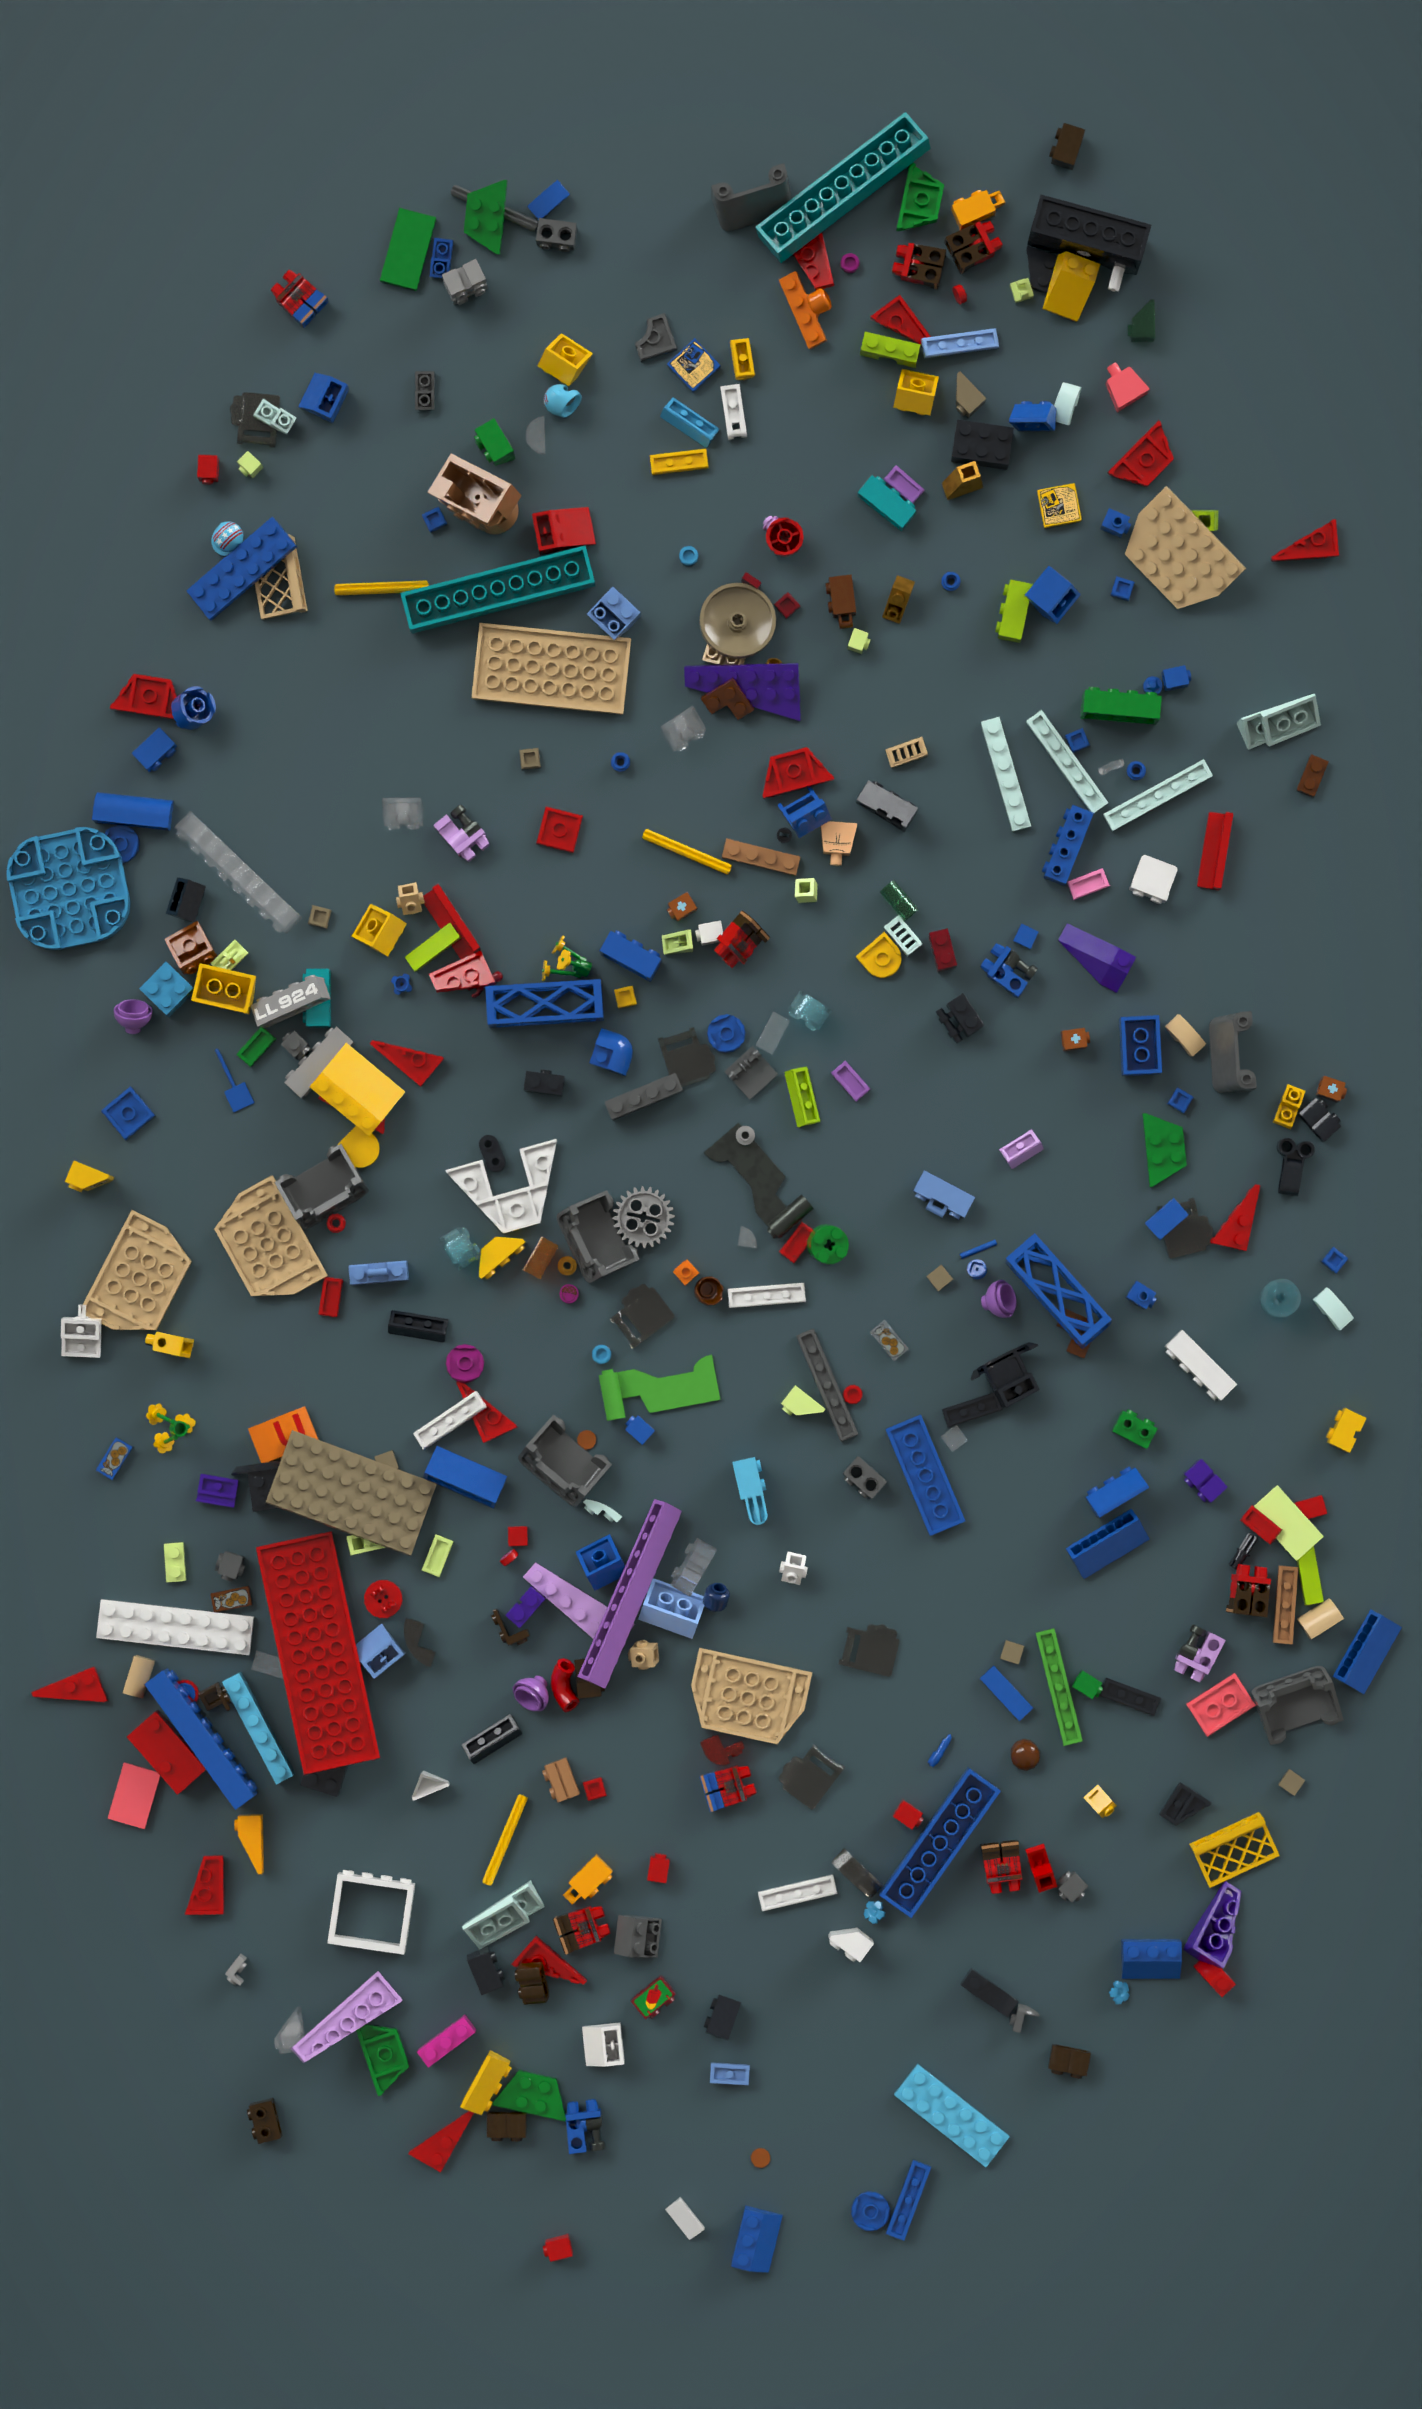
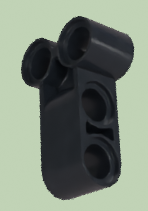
M1284 1138L1277 1143L1278 1153L1284 1156L1278 1193L1298 1196L1304 1160L1313 1156L1315 1147L1309 1141H1303L1296 1146L1292 1139ZM1284 1141L1289 1142L1291 1145L1289 1152H1284L1281 1148ZM1302 1145H1307L1310 1148L1308 1155L1301 1153L1300 1148Z

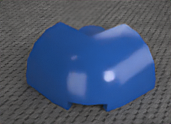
M601 1028L589 1064L626 1076L633 1055L632 1045L623 1035Z

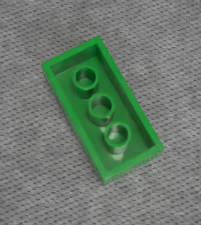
M1089 687L1088 690L1085 689L1082 695L1080 718L1157 725L1160 719L1162 696H1157L1156 692H1146L1145 695L1138 694V691L1127 690V693H1122L1118 689L1100 691L1098 687Z

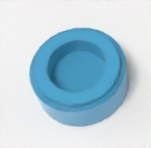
M686 546L681 549L679 559L683 565L692 566L698 561V552L694 547Z
M598 1345L592 1351V1358L596 1363L605 1364L611 1358V1351L605 1345Z

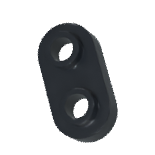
M492 1135L483 1136L479 1141V1148L487 1167L493 1172L503 1170L506 1161L497 1139ZM486 1141L492 1142V1146L490 1148L485 1147ZM495 1158L499 1159V1164L496 1166L492 1164V1160Z

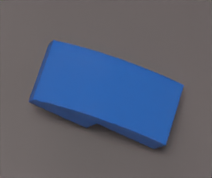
M557 180L527 207L539 220V218H545L554 208L558 207L570 193Z
M434 238L429 277L442 278V274L450 271L454 240Z

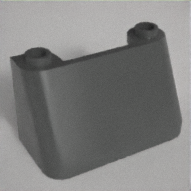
M784 163L773 166L769 170V184L734 194L731 186L725 182L711 185V199L719 224L723 230L734 231L762 222L792 199Z
M1252 1011L1215 1017L1209 1023L1212 1085L1218 1093L1252 1092L1257 1088L1255 1074L1250 1070H1240L1238 1035L1239 1032L1246 1031L1251 1027Z
M342 1144L330 1147L326 1155L327 1159L300 1175L294 1177L293 1175L284 1174L279 1177L278 1181L274 1182L294 1219L302 1229L316 1225L362 1198L369 1191Z
M607 1190L571 1205L557 1214V1221L584 1279L588 1283H592L640 1260L637 1249L632 1245H625L621 1235L617 1234L618 1229L614 1227L615 1222L609 1212L613 1208L614 1201Z
M553 1415L525 1446L518 1459L524 1467L563 1500L576 1507L612 1464L604 1455L596 1454L594 1457L591 1456L564 1433L566 1430L565 1422Z
M1323 1666L1305 1669L1259 1685L1252 1690V1695L1270 1745L1282 1743L1287 1737L1286 1731L1322 1719L1325 1724L1335 1725L1344 1720L1333 1681Z

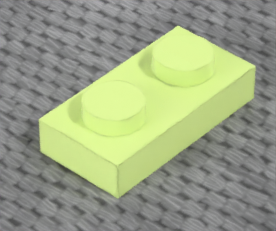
M184 1542L164 1544L166 1582L186 1581Z

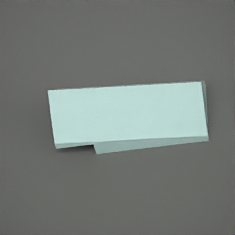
M1311 694L1241 718L1237 722V726L1247 749H1252L1264 743L1272 746L1321 726L1316 695Z
M530 1880L467 1921L462 1928L475 1945L482 1949L529 1923L528 1916L545 1906Z

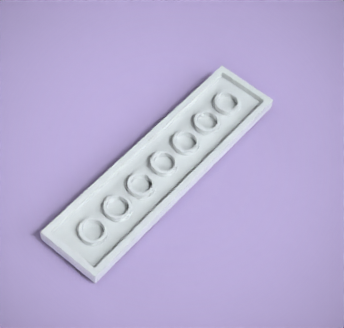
M101 1599L96 1638L250 1655L254 1616Z

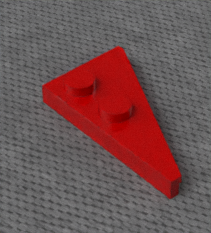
M901 295L870 317L871 320L917 344H921V346L922 338L931 337Z
M1336 519L1331 520L1326 525L1279 551L1271 557V561L1338 557Z
M372 1040L369 1043L420 1087L444 1060L442 1056Z
M1255 1184L1253 1188L1249 1189L1246 1197L1232 1211L1228 1220L1222 1224L1221 1229L1215 1237H1212L1210 1243L1247 1251L1260 1185Z
M456 1382L463 1399L475 1392L465 1383ZM484 1398L482 1400L487 1408L472 1417L483 1443L518 1428L514 1422Z
M95 1666L31 1692L33 1697L95 1702L108 1701Z
M537 1935L511 1964L517 1967L521 1963L543 1962L545 1975L567 1979L576 1984L581 1983L584 1985L587 1982L585 1977Z
M468 2111L433 2136L411 2149L408 2154L441 2173L474 2112Z

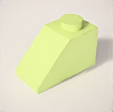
M796 1385L781 1403L783 1405L782 1410L790 1416L792 1414L804 1415L825 1411L824 1407Z

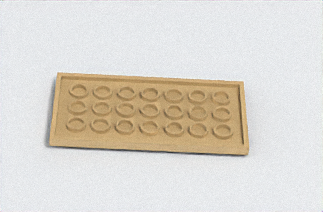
M480 623L471 698L475 700L623 715L631 638L618 637L616 640H613L610 636Z

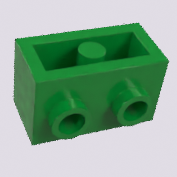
M1129 1409L1126 1412L1121 1411L1111 1432L1147 1449L1158 1429L1154 1427L1155 1423L1146 1418L1144 1421L1136 1418L1138 1414Z

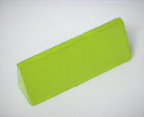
M448 923L406 955L405 958L414 972H417L462 937L453 925Z
M801 1067L786 1071L785 1078L797 1127L819 1123L820 1118L808 1068Z
M1313 1546L1297 1560L1304 1605L1324 1602Z

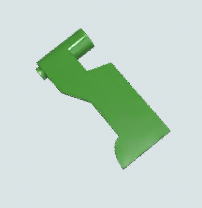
M712 1355L701 1358L695 1364L694 1372L657 1378L635 1369L615 1373L613 1369L602 1371V1375H599L607 1421L626 1418L623 1398L639 1395L649 1413L720 1400Z

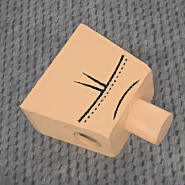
M828 821L820 826L823 854L831 855L830 865L842 866V855L850 856L857 823Z

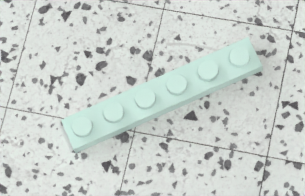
M1041 710L1026 721L1027 725L1088 810L1095 813L1107 805L1108 801L1044 712Z
M1000 717L982 721V730L1012 832L1029 828L1031 823Z
M1203 759L1104 813L1103 816L1110 829L1114 831L1204 782L1213 775Z

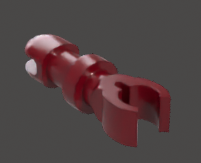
M499 971L492 974L496 983L503 978L502 973ZM485 987L470 988L468 991L477 989V992L471 995L472 998H476Z

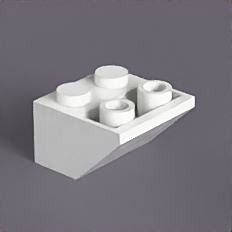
M858 1928L830 1931L828 1934L830 1944L837 1950L843 1949L845 1956L853 1962L856 1960L861 1962L874 1944L873 1939Z
M621 2022L582 2027L586 2066L605 2067L624 2064Z

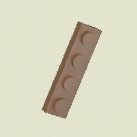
M727 838L722 854L724 859L796 876L800 856Z
M1278 1565L1273 1643L1293 1644L1298 1567Z

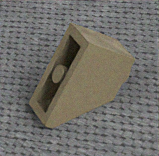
M960 371L956 377V409L962 416L966 415L970 418L986 402V398Z

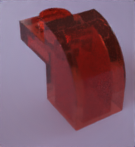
M718 1734L700 1741L706 1757L718 1765L730 1764L728 1756L731 1755L732 1758L743 1753L742 1749L745 1748L742 1740L724 1748Z

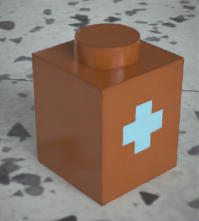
M688 892L668 903L669 908L667 912L671 919L676 918L677 922L697 911V907Z
M1085 1028L1061 1031L1063 1051L1085 1049L1088 1047L1090 1035L1089 1032H1085Z
M1322 1076L1316 1095L1339 1102L1340 1099L1345 1098L1347 1088L1344 1087L1346 1083Z

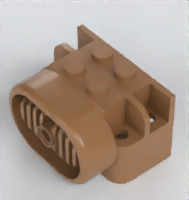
M450 454L427 492L447 506L446 508L453 512L456 518L461 521L465 520L473 527L488 534L504 533L514 525L519 512L517 503L522 496L512 484L453 454Z

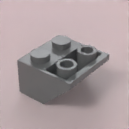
M618 1915L614 1954L626 1957H658L662 1919L636 1915Z

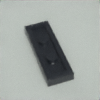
M991 1393L944 1408L942 1412L948 1428L1003 1409L995 1393Z
M1105 1678L1102 1686L1103 1690L1099 1695L1153 1716L1161 1699L1109 1678Z

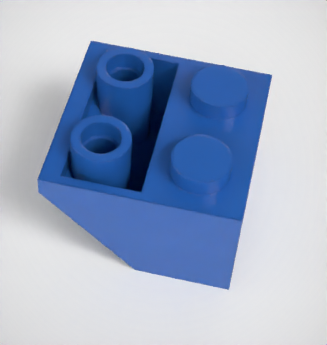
M314 373L298 407L333 423L345 400L349 387L346 383L331 376Z
M1050 566L1045 569L1025 594L1026 598L1043 617L1058 624L1081 595L1068 580Z

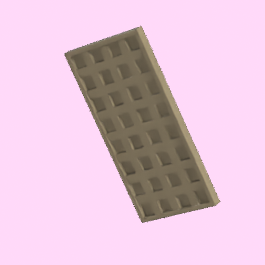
M292 1430L265 1503L411 1556L437 1483Z

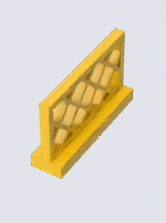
M1260 1812L1189 1844L1209 1888L1280 1856ZM1261 1827L1265 1832L1262 1840L1253 1837L1255 1830ZM1241 1836L1248 1838L1244 1848L1235 1845L1237 1838ZM1251 1840L1260 1842L1257 1852L1248 1850ZM1224 1844L1230 1846L1227 1856L1218 1853L1219 1847ZM1264 1844L1271 1846L1274 1852L1267 1856L1260 1854ZM1233 1848L1243 1851L1240 1860L1230 1858ZM1206 1852L1213 1854L1209 1864L1202 1862L1200 1855ZM1246 1852L1256 1855L1254 1861L1250 1864L1243 1862ZM1216 1856L1225 1859L1222 1869L1213 1866ZM1229 1860L1238 1863L1236 1870L1233 1872L1225 1870ZM1211 1868L1220 1871L1219 1877L1213 1881H1210L1209 1878Z

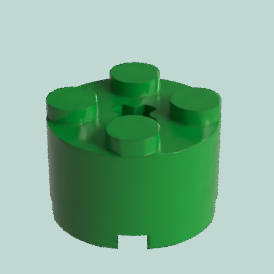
M828 1224L819 1225L814 1228L807 1240V1249L810 1255L824 1264H835L841 1261L847 1255L849 1248L846 1234L840 1228ZM827 1240L831 1242L829 1248L824 1247V1244H827Z

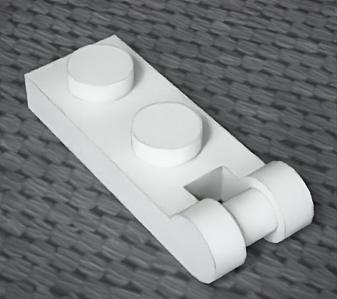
M740 385L722 386L720 389L728 440L740 436L741 438H746L747 432ZM739 424L740 429L733 430L732 425Z

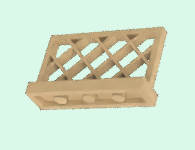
M288 534L289 537H290V538L293 540V542L295 543V537H293L292 535ZM297 548L289 553L284 560H281L286 566L282 574L274 570L276 567L274 566L266 573L264 578H260L262 580L261 583L259 580L255 583L262 620L308 611ZM272 571L280 576L275 585L266 581ZM283 578L289 583L285 593L277 588ZM264 583L273 587L267 597L261 593ZM275 590L283 594L278 604L270 600ZM286 597L292 600L293 608L285 610L281 607ZM269 601L276 607L272 613L265 614L264 607Z

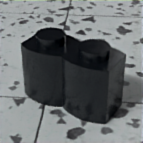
M1314 1098L1297 1114L1322 1142H1325L1341 1127L1339 1124L1341 1120L1335 1113L1330 1114L1326 1109L1328 1105L1321 1098L1319 1100Z

